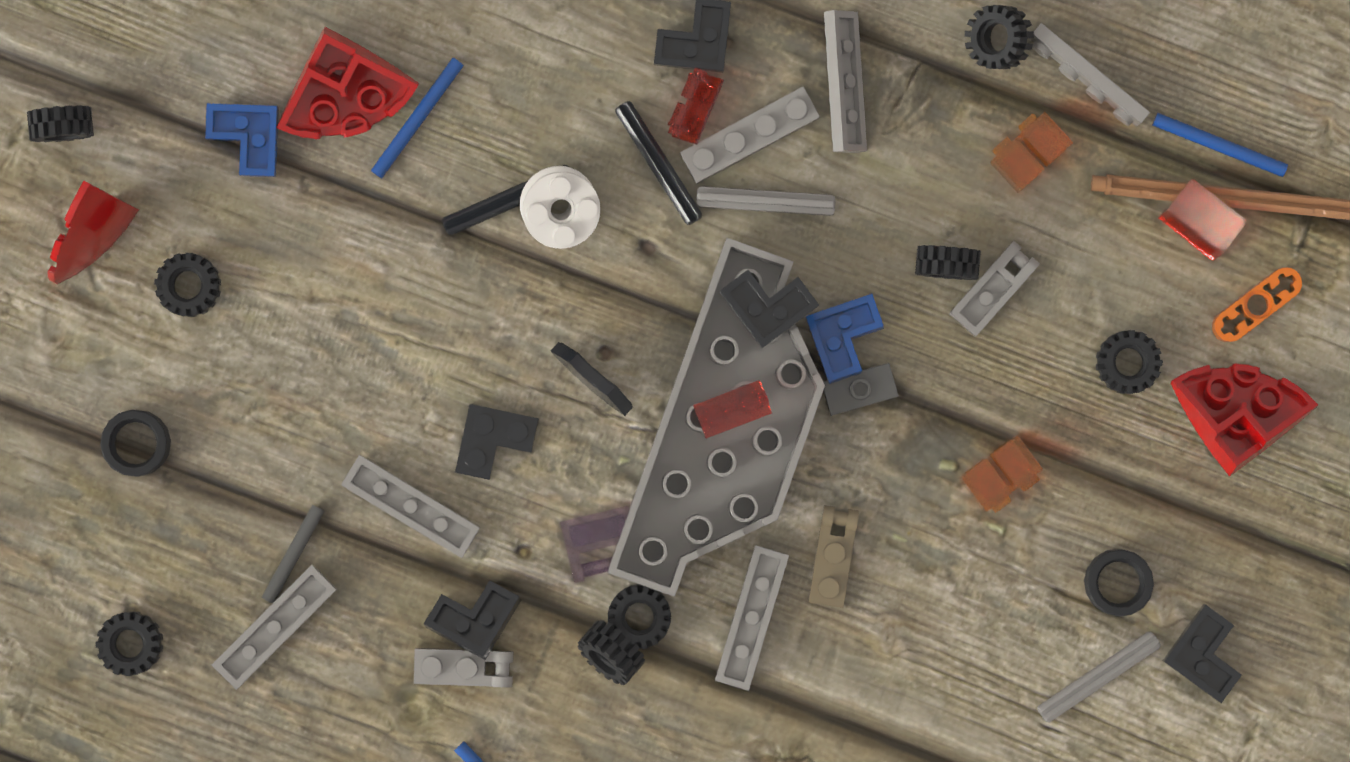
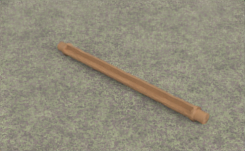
M1106 174V176L1092 175L1091 191L1104 192V195L1350 220V200L1112 174Z

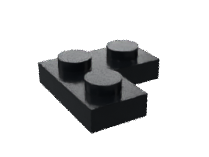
M696 0L693 32L657 29L654 65L723 73L731 1Z
M747 270L719 291L761 348L765 347L819 306L799 277L769 298L750 271Z
M469 404L455 473L490 480L497 446L532 453L539 418Z
M489 580L472 610L441 594L425 620L424 626L486 660L522 600L518 595Z
M1203 604L1162 661L1219 703L1224 701L1242 676V674L1214 655L1234 625L1206 604Z

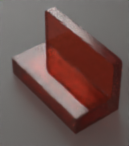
M1191 179L1185 185L1176 199L1159 216L1162 222L1212 261L1216 260L1226 251L1246 224V220L1194 179Z

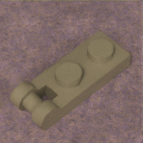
M824 505L808 599L809 603L844 608L859 517L858 510L848 509V512L836 511L833 506ZM832 524L845 526L844 536L831 535Z

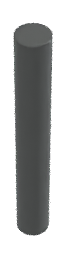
M312 504L262 595V598L270 603L276 601L325 512L321 508Z

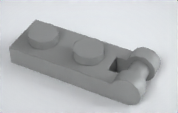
M1015 241L1003 251L949 313L951 317L974 337L981 332L1040 265L1035 258L1031 257L1029 259L1020 251L1022 247ZM1010 261L1020 269L1015 276L1004 268Z
M415 648L414 684L512 687L513 676H509L510 663L513 662L514 652L491 650L486 660L464 649ZM486 662H496L495 675H485Z

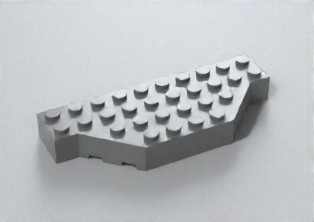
M726 238L607 573L675 597L688 562L778 520L825 384L795 324L761 348L719 291L749 270L770 298L785 287L794 261Z

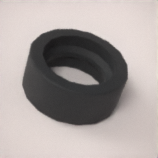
M128 410L118 413L108 421L102 431L100 446L103 458L112 469L122 475L140 477L155 472L164 464L170 453L171 439L168 428L159 417L148 411ZM133 422L143 423L150 427L157 441L156 450L152 457L140 464H132L123 460L117 453L115 446L116 436L120 429L126 424Z
M1114 549L1107 550L1092 560L1086 570L1084 585L1086 594L1095 607L1104 613L1120 617L1132 615L1144 608L1151 598L1154 581L1152 571L1143 558L1134 552ZM1113 562L1128 563L1139 575L1140 585L1138 592L1131 600L1125 603L1117 604L1110 602L1103 597L1099 590V575L1104 567Z

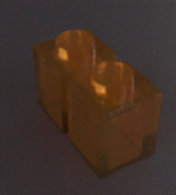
M1046 112L1038 118L1032 113L1018 126L1022 132L1013 141L1006 137L992 150L996 157L990 161V164L1017 193L1045 169L1021 142L1032 151L1045 167L1050 165L1073 144L1072 140Z
M1018 435L1013 436L989 454L1010 484H1005L987 459H982L958 477L984 512L989 511L991 508L995 513L1000 511L1012 501L1009 495L1020 487L1024 492L1040 480L1037 474L1043 468Z

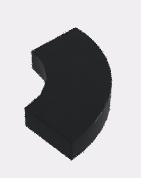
M558 342L551 349L553 355L574 376L612 408L624 416L633 408L632 403L620 389L593 368L578 352L562 342Z

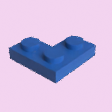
M207 103L205 139L240 141V176L276 177L278 129L276 127L278 124L279 107Z
M873 294L806 316V321L828 383L831 384L862 373L852 339L884 329Z

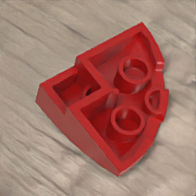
M324 27L276 128L289 134L311 139H320L322 136L342 135L344 138L369 131L372 125L387 116H394L412 97L419 83L366 48Z
M83 181L64 218L66 221L65 227L69 229L67 235L60 234L54 243L50 258L57 265L56 267L51 266L48 270L49 280L58 285L94 263L125 232L139 209Z
M1234 363L1229 368L1211 369L1210 365H1206L1183 373L1171 381L1172 388L1193 427L1229 477L1265 451L1318 406L1304 390L1288 379L1281 378L1277 380L1262 374L1259 367Z

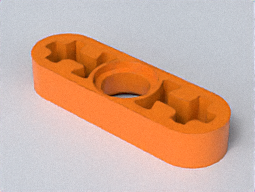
M1288 267L1272 272L1216 315L1212 322V331L1215 337L1223 342H1233L1242 338L1298 295L1302 288L1300 274ZM1279 275L1283 278L1290 276L1293 280L1289 285L1292 290L1289 293L1285 289L1275 294L1274 297L1279 300L1275 304L1271 294L1264 290L1263 287L1267 284L1268 289L1272 290L1280 283ZM1253 295H1260L1266 301V310L1261 315H1254L1248 309V300ZM1239 306L1243 316L1250 320L1251 323L1247 326L1246 321L1241 320L1234 326L1236 331L1234 335L1230 332L1224 334L1221 331V328L1224 327L1222 319L1224 317L1227 320L1235 319L1240 315L1235 310Z

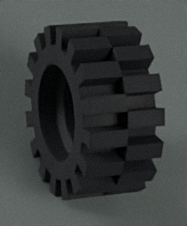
M987 5L982 7L983 11L977 10L973 14L977 19H969L967 25L972 27V31H965L964 36L971 37V42L965 43L966 49L974 50L969 54L971 59H977L976 64L985 66L988 69H1011L1010 67L1020 65L1019 60H1026L1029 55L1024 50H1032L1033 44L1027 43V39L1034 38V32L1027 31L1026 29L1032 26L1030 20H1023L1026 14L1023 11H1017V8L1013 6ZM997 24L1004 25L1008 34L1007 43L1004 49L1000 51L995 50L991 44V32Z
M53 106V108L45 107L27 112L29 140L31 142L74 141V139L81 140L94 136L92 111L89 106Z
M934 245L917 246L915 275L944 279L977 280L979 279L981 251Z
M178 253L171 259L167 258L162 268H158L156 273L159 274L157 279L154 280V285L157 287L155 291L156 296L159 297L162 306L174 314L187 317L203 315L208 312L207 310L210 307L213 308L216 304V298L220 297L221 291H219V286L221 285V279L218 277L219 272L208 259L200 255ZM186 271L196 273L201 280L199 293L190 299L180 297L175 290L176 278Z
M1135 330L1121 331L1108 337L1101 344V349L1096 355V371H1099L1101 381H1104L1109 389L1121 394L1139 393L1151 387L1155 379L1159 378L1161 373L1159 370L1163 363V360H1160V354L1162 353L1160 348L1156 347V342L1152 338H1148L1147 334L1136 332ZM1126 348L1136 350L1142 358V367L1133 376L1121 374L1116 367L1118 353Z
M643 585L629 586L620 591L612 600L608 610V622L613 624L615 629H621L623 631L622 634L624 636L628 635L632 639L631 642L637 644L640 649H647L658 644L667 634L671 623L670 606L661 592ZM636 603L646 604L653 612L652 624L642 631L629 627L625 618L628 608Z
M128 611L114 615L102 624L104 626L98 631L97 636L99 638L96 641V648L99 649L97 656L99 660H103L105 663L103 666L106 669L113 670V673L117 675L132 676L149 670L154 663H157L160 658L158 656L163 651V645H161L163 635L158 631V628H160L158 624L153 623L148 615L140 614L141 612ZM125 630L136 631L142 638V650L135 657H125L117 649V638Z
M603 620L596 621L579 640L578 649L582 651L581 655L588 659V664L596 667L595 670L599 674L602 672L609 681L612 679L616 684L625 685L644 664V655L638 651V645L631 642L632 639L628 635L624 636L622 634L623 631L621 629H615L613 624L609 622L606 624Z

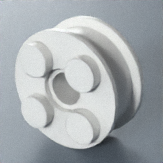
M552 166L540 170L525 184L520 197V212L529 233L538 242L548 247L562 249L582 243L593 233L600 218V202L596 191L585 175L571 167ZM557 200L569 202L568 209L562 214L551 212V206Z

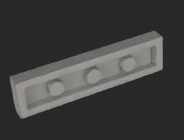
M826 11L824 12L833 152H866L867 140L858 12Z
M1040 23L1035 29L1034 38H1029L1034 42L1032 48L1043 58L1048 59L1051 56L1060 64L1059 71L1072 81L1079 79L1088 87L1085 90L1086 93L1100 104L1105 101L1115 109L1113 115L1127 126L1132 123L1137 127L1149 115L1150 112L1045 25Z
M803 86L681 151L680 155L695 183L698 184L816 121L820 116Z
M362 455L358 456L341 484L343 487L463 558L481 528Z
M755 545L715 681L749 691L789 558L788 554Z
M312 564L212 666L236 690L239 689L337 588Z

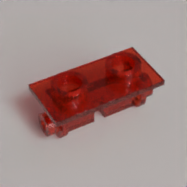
M695 68L693 73L688 74L687 82L681 93V96L687 99L686 104L677 103L673 115L667 124L670 126L668 133L672 137L692 144H698L723 85V79L707 75L706 71Z
M760 380L693 405L705 438L772 414L767 394L763 390Z

